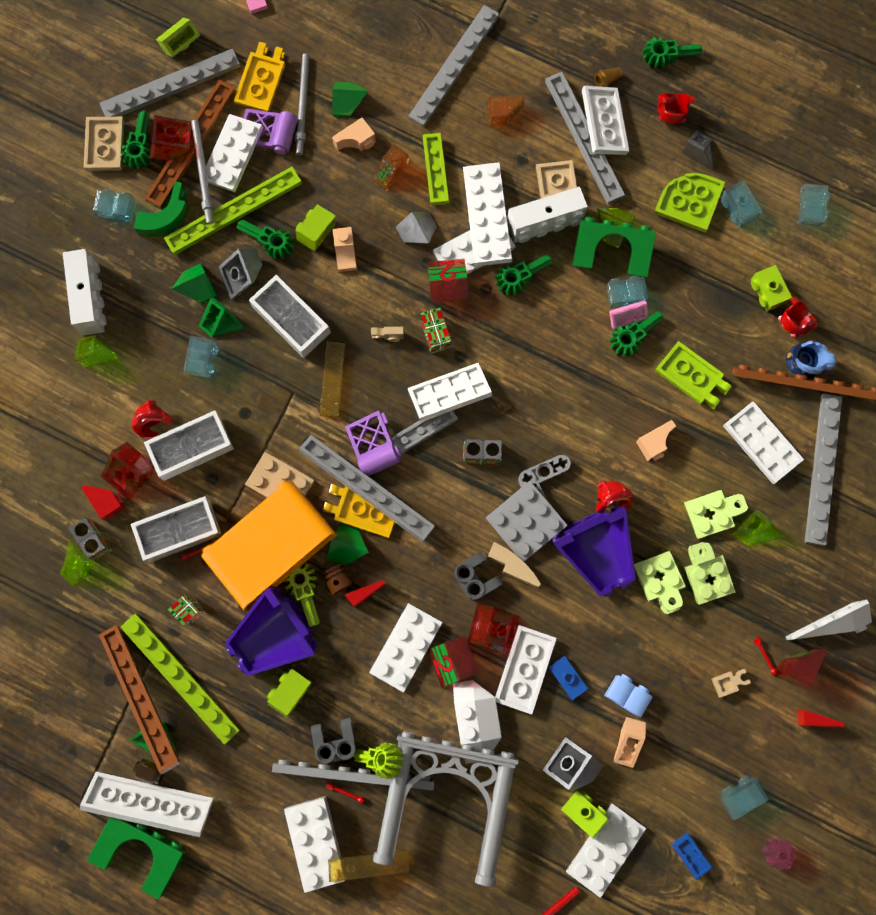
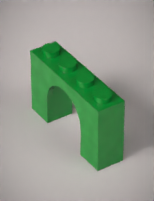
M585 217V220L580 219L573 266L592 268L595 248L598 242L606 235L620 234L628 239L631 246L628 274L648 276L656 235L652 227L641 225L640 228H634L633 224L622 222V226L615 225V221L605 219L603 223L596 222V218Z
M110 817L87 861L106 870L110 868L121 846L127 840L137 839L143 841L152 851L153 866L141 890L159 900L164 896L187 850L183 848V844L175 840L171 842L165 839L166 836L163 833L148 830L147 825Z

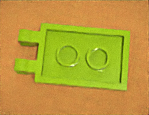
M679 341L655 369L656 373L701 405L705 401L713 410L720 402L717 397L710 393L714 387L723 395H726L732 387L729 383L722 380L724 376L722 372Z

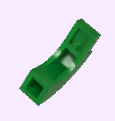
M174 182L171 200L165 209L157 213L138 211L134 229L139 236L158 237L166 235L181 225L189 210L186 203L187 190H185L181 182Z

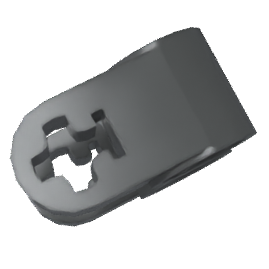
M483 550L459 564L454 573L455 579L458 581L466 597L473 601L479 600L504 584L499 575L484 584L476 575L473 568L488 559ZM467 569L470 575L468 578L463 579L459 576V571ZM472 585L478 586L480 593L472 595L469 592V587Z
M351 717L341 719L343 739L325 742L322 724L311 726L315 756L319 762L327 764L351 758L356 753L357 746ZM343 743H348L351 746L350 754L342 753L341 745ZM324 747H328L331 750L330 758H324L321 755V750Z

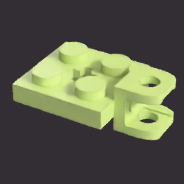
M722 490L684 502L697 539L735 527L732 518L743 514L748 509L743 495L737 494L724 498ZM734 503H739L740 508H736L734 506ZM707 509H709L711 512L714 511L715 515L712 516V520H709L708 517H704V514H706Z
M701 542L689 546L688 553L692 565L686 566L685 570L696 603L700 605L735 593L723 555L715 557L709 543ZM709 574L715 578L712 585L705 581L708 579Z
M670 551L634 564V570L648 602L657 599L661 610L666 615L676 612L682 607L683 601L679 590L684 589L686 586ZM656 572L664 574L662 581L654 578Z

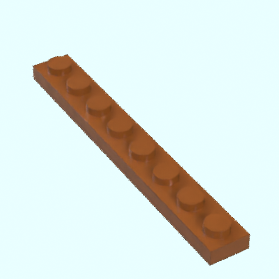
M221 80L217 82L194 119L199 121L202 144L236 92L235 87ZM192 123L186 133L190 132L189 144L185 145L184 143V154H182V143L181 155L178 156L177 149L176 157L173 159L169 158L144 198L146 202L160 209L164 207L171 196L174 182L181 180L196 156Z
M739 364V367L733 366L732 374L738 377L876 400V387H871L870 390L863 389L864 385L852 383V386H846L845 382L833 380V383H828L826 379L814 377V380L807 379L806 375L796 374L793 377L788 376V372L777 371L776 374L769 373L770 369L758 367V371L751 370V366Z
M115 625L99 634V637L158 771L164 774L181 763L120 628Z

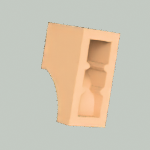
M360 118L332 137L333 144L337 150L354 147L363 151L364 149L371 148L376 142L375 133L363 118Z
M352 228L333 229L338 272L357 270Z
M672 420L636 441L647 461L651 459L657 461L665 456L663 453L667 450V435L676 427Z
M626 717L614 756L615 763L634 767L645 741V722Z

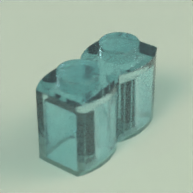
M110 189L97 190L92 211L95 216L100 218L132 222L136 200L128 192L114 193Z
M634 275L630 276L628 280L614 278L606 285L610 308L624 307L643 300L647 302L648 300L644 277Z
M747 775L739 779V784L735 787L728 786L721 790L722 794L718 798L730 819L736 820L769 800L756 777H749Z

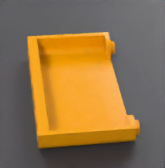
M285 480L281 482L275 492L214 544L206 546L202 551L201 557L246 612L253 607L265 589L277 587L337 535L293 481L287 482Z

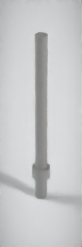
M309 54L302 55L297 132L295 133V154L297 156L303 155V144L306 141L304 129Z
M192 120L203 198L201 202L202 210L205 211L206 224L211 225L214 223L212 214L214 208L213 202L210 200L199 121Z

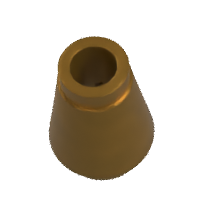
M619 67L599 70L594 76L597 87H608L619 78H622V71Z

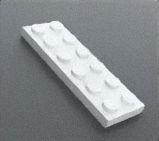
M499 162L463 167L474 266L512 262Z
M95 772L80 804V810L200 837L213 804V798Z

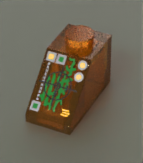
M524 96L488 97V125L500 127L508 124L523 109Z
M394 144L383 156L372 180L387 191L409 165V155Z

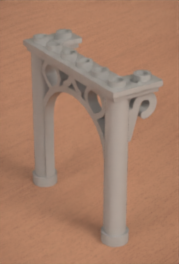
M403 731L402 734H398V746L403 751V768L400 769L399 775L391 778L377 852H374L373 862L382 865H393L404 802L410 788L417 781L428 775L451 773L471 781L481 791L486 800L488 814L475 883L495 887L497 879L495 872L515 765H518V759L510 752L501 751V754L495 755L494 750L483 748L482 752L475 751L474 746L462 744V748L455 747L454 742L442 740V744L436 743L434 738L422 736L421 740L414 737L415 733ZM414 748L420 749L413 754ZM434 752L452 755V758L446 763H441V767H437L438 758ZM420 754L430 755L434 760L433 766L424 771L416 763L417 756ZM460 757L478 761L471 766V775L466 772L467 768L461 765ZM411 763H412L413 768H414L419 774H417L416 776H414V777L407 783V781H408V776H409V771H410V765H411ZM455 763L458 769L451 768V766H453ZM492 764L498 765L497 771ZM478 766L489 767L492 771V776L489 780L480 782L474 775L475 769ZM495 781L491 802L490 796L486 791L485 786L490 785Z

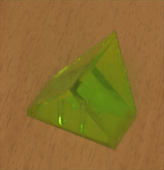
M597 208L599 221L602 223L604 219L615 221V225L622 226V222L632 224L635 218L634 215L620 208ZM609 234L603 237V241L618 248L624 239V236L620 234Z
M96 335L77 340L75 360L83 367L120 359L99 341Z
M758 509L752 511L732 534L746 547L780 538L773 521Z
M69 539L64 565L59 574L73 587L95 564L87 559L84 553Z

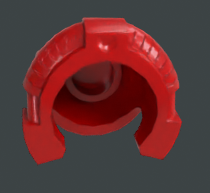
M660 94L658 96L659 120L662 123L665 121L670 124L684 123L689 104L695 103V97L689 94Z
M794 296L790 300L792 305L785 310L783 315L779 316L778 320L781 322L784 330L791 334V337L797 338L799 335H805L812 329H816L818 321L813 317L803 301Z
M147 400L145 404L139 406L135 411L131 421L132 429L138 437L145 438L148 441L159 436L157 432L151 431L150 427L158 424L160 421L169 424L172 418L156 405L155 400Z
M618 481L600 482L597 485L599 489L597 493V500L599 501L596 507L597 513L605 512V509L615 502H618L619 507L625 508L628 513L634 502L631 490Z

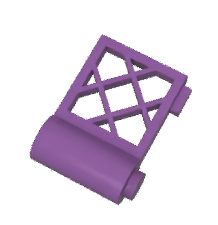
M253 109L245 110L243 119L249 120L250 115L258 116L259 119L255 123H262L265 129L262 130L260 137L266 133L270 134L269 142H262L258 139L257 147L274 149V152L280 155L289 152L298 117L295 114L287 111L274 113ZM269 118H275L272 125L268 127L265 125L264 121Z
M380 411L345 426L357 456L359 468L368 477L401 462L400 457H402L399 447L394 446L386 424L389 423L384 412L381 413ZM375 418L379 420L377 430L369 427L371 420ZM358 426L363 428L360 438L355 437L352 429ZM367 430L375 432L372 442L363 440ZM379 434L385 436L387 443L382 445L375 444ZM362 442L370 445L368 451L364 454H361L359 450Z

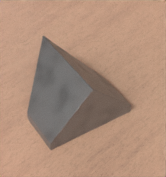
M696 130L688 140L682 154L714 171L710 143L712 139Z
M429 211L411 212L396 226L403 243H429L437 228Z

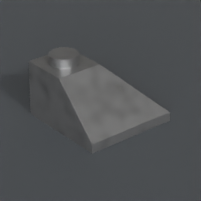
M238 248L219 266L231 300H234L255 281L262 267L256 249Z
M565 737L543 771L569 791H574L592 783L604 765Z

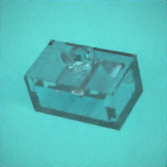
M745 181L726 189L721 196L722 205L728 209L732 222L736 223L738 228L758 219L763 212Z
M805 184L801 187L798 214L799 225L821 226L827 221L829 211L826 209L827 203L830 200V192L827 185Z
M190 335L183 373L210 378L215 368L213 359L218 353L217 342Z

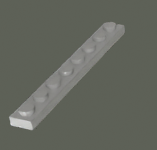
M485 5L482 7L409 114L408 119L422 128L425 127L499 18L498 12Z
M232 48L100 103L105 117H120L240 67V64Z
M560 72L546 78L545 83L607 205L624 198L625 194L605 155L594 154L592 151L587 120L563 73Z
M821 395L804 542L808 544L825 546L827 542L842 404L841 396Z
M310 435L299 448L300 453L422 543L435 526L314 436Z
M279 759L278 763H273L272 772L381 785H390L391 779L380 778L376 774L370 773V769L359 768L358 772L350 771L351 767L339 766L338 769H330L331 765L319 764L318 767H312L309 762H299L298 765L290 764V760ZM411 774L408 776L407 783L412 779L410 778ZM426 776L417 781L411 788L434 790V780H430L431 777Z

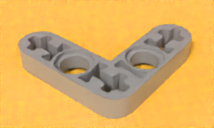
M558 455L524 470L518 478L520 487L522 488L527 483L522 482L524 475H527V477L531 476L532 479L530 481L536 485V488L546 499L540 483L568 471L571 465L570 459L565 455ZM560 459L562 462H566L564 469L559 466L555 468L556 473H553V467L550 463H553V466L559 463ZM541 467L549 469L550 474L547 477L539 474Z

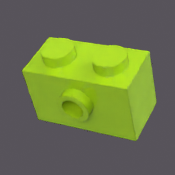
M182 18L159 36L156 41L166 55L174 57L180 51L187 49L189 44L198 38L200 34L190 19Z
M317 204L313 210L310 209L303 223L300 222L295 230L296 240L316 251L334 228L336 215Z
M776 265L755 273L751 278V286L754 291H757L759 302L762 307H765L767 312L787 304L792 299Z
M293 669L289 673L287 671L284 672L279 679L281 684L277 689L273 688L267 696L269 699L267 701L268 705L286 718H288L311 686L310 681Z
M576 791L561 810L595 840L610 822L607 818L608 813L600 806L595 808L591 804L593 799L585 792L580 794Z

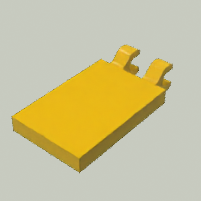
M259 42L256 53L250 52L234 103L250 109L270 112L286 65L285 61H282L285 53L283 48L276 46L273 58L267 57V44Z
M331 484L329 493L341 496L339 506L325 502L324 512L334 514V521L389 539L394 521L348 487L341 488Z

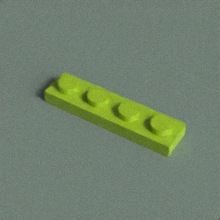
M441 133L424 134L423 146L430 204H449Z

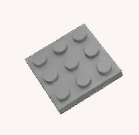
M531 481L526 483L486 517L493 528L523 562L568 526Z

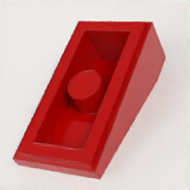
M382 580L347 593L345 596L357 608L385 587L386 583Z
M798 710V725L845 726L843 722L806 710Z

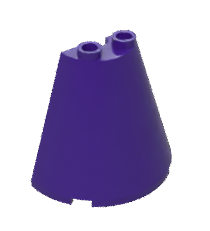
M623 507L612 508L610 513H595L563 529V535L560 536L558 534L553 538V543L600 597L610 596L614 593L613 589L616 587L626 588L632 584V581L636 580L627 512Z
M276 587L265 589L224 643L227 647V652L232 657L236 656L238 658V668L246 676L312 656L317 651V642L313 641L311 637L314 635L313 629L309 627L304 613L288 595L282 596L280 594L281 590Z

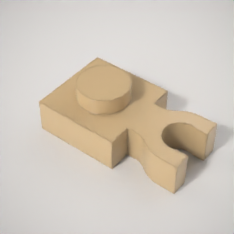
M403 327L371 328L372 339L385 338V340L388 339L390 342H398L400 339H404Z
M741 669L734 676L729 671L711 678L718 697L739 691L737 687L739 684H750L749 679L742 681L740 678L741 674L746 673V670Z

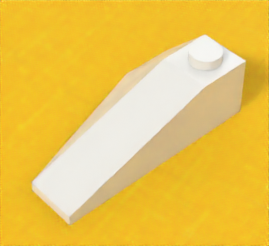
M868 600L853 602L786 636V639L793 640L852 631L856 633L862 632L867 629L866 625L872 623Z

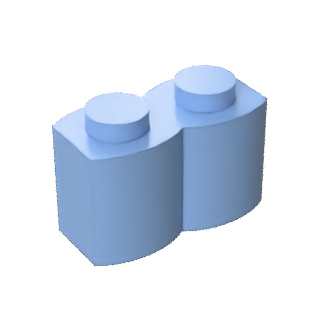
M624 674L621 677L616 675L604 696L641 718L652 699V696L649 695L650 690L642 685L636 687L632 684L633 680Z

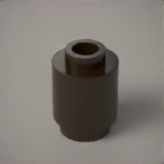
M144 758L141 761H137L133 769L135 778L152 785L154 783L159 785L164 774L159 773L154 762Z

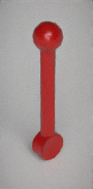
M206 546L191 553L182 554L181 559L187 561L189 557L202 552Z
M760 637L755 638L753 642L761 650L771 669V675L776 676L778 670L774 668L764 650L762 639Z
M328 782L326 785L328 790L342 793L357 800L359 804L365 803L363 796L358 797L336 787L332 782Z

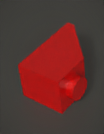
M87 485L81 486L100 519L108 521L126 509L122 504L125 501L119 493Z

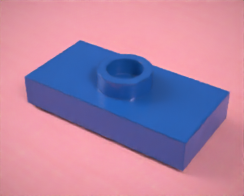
M565 656L548 667L571 700H574L588 689Z
M686 832L671 844L695 880H698L713 868L689 833Z

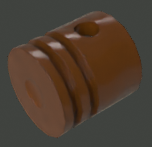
M342 563L322 573L332 595L338 594L353 585L347 572H345V568H342Z

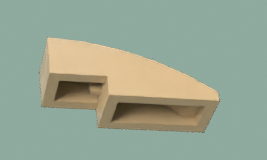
M494 542L487 558L504 565L503 574L538 589L541 583L532 570L517 555Z

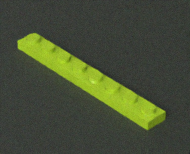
M290 167L213 210V224H206L204 215L164 237L172 253L176 255L300 186L302 182L294 168Z
M134 614L121 626V629L224 745L240 731L236 724L138 614Z

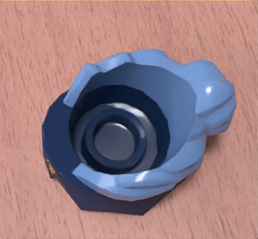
M813 341L793 346L786 355L788 369L795 375L802 374L806 375L807 378L814 377L823 370H831L837 363L835 354L830 353L825 345Z

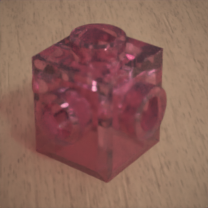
M780 838L771 839L761 849L766 855L764 859L771 868L787 870L794 864L793 861L797 859L793 853L795 849L790 842Z

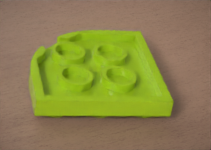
M688 173L685 176L673 179L664 188L654 214L706 233L725 182L700 173Z

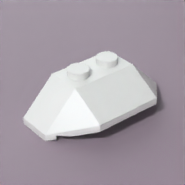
M473 680L453 683L454 704L461 747L462 744L474 746L475 751L482 752L483 748L493 750L502 738L495 697ZM464 758L466 764L478 762L476 760Z

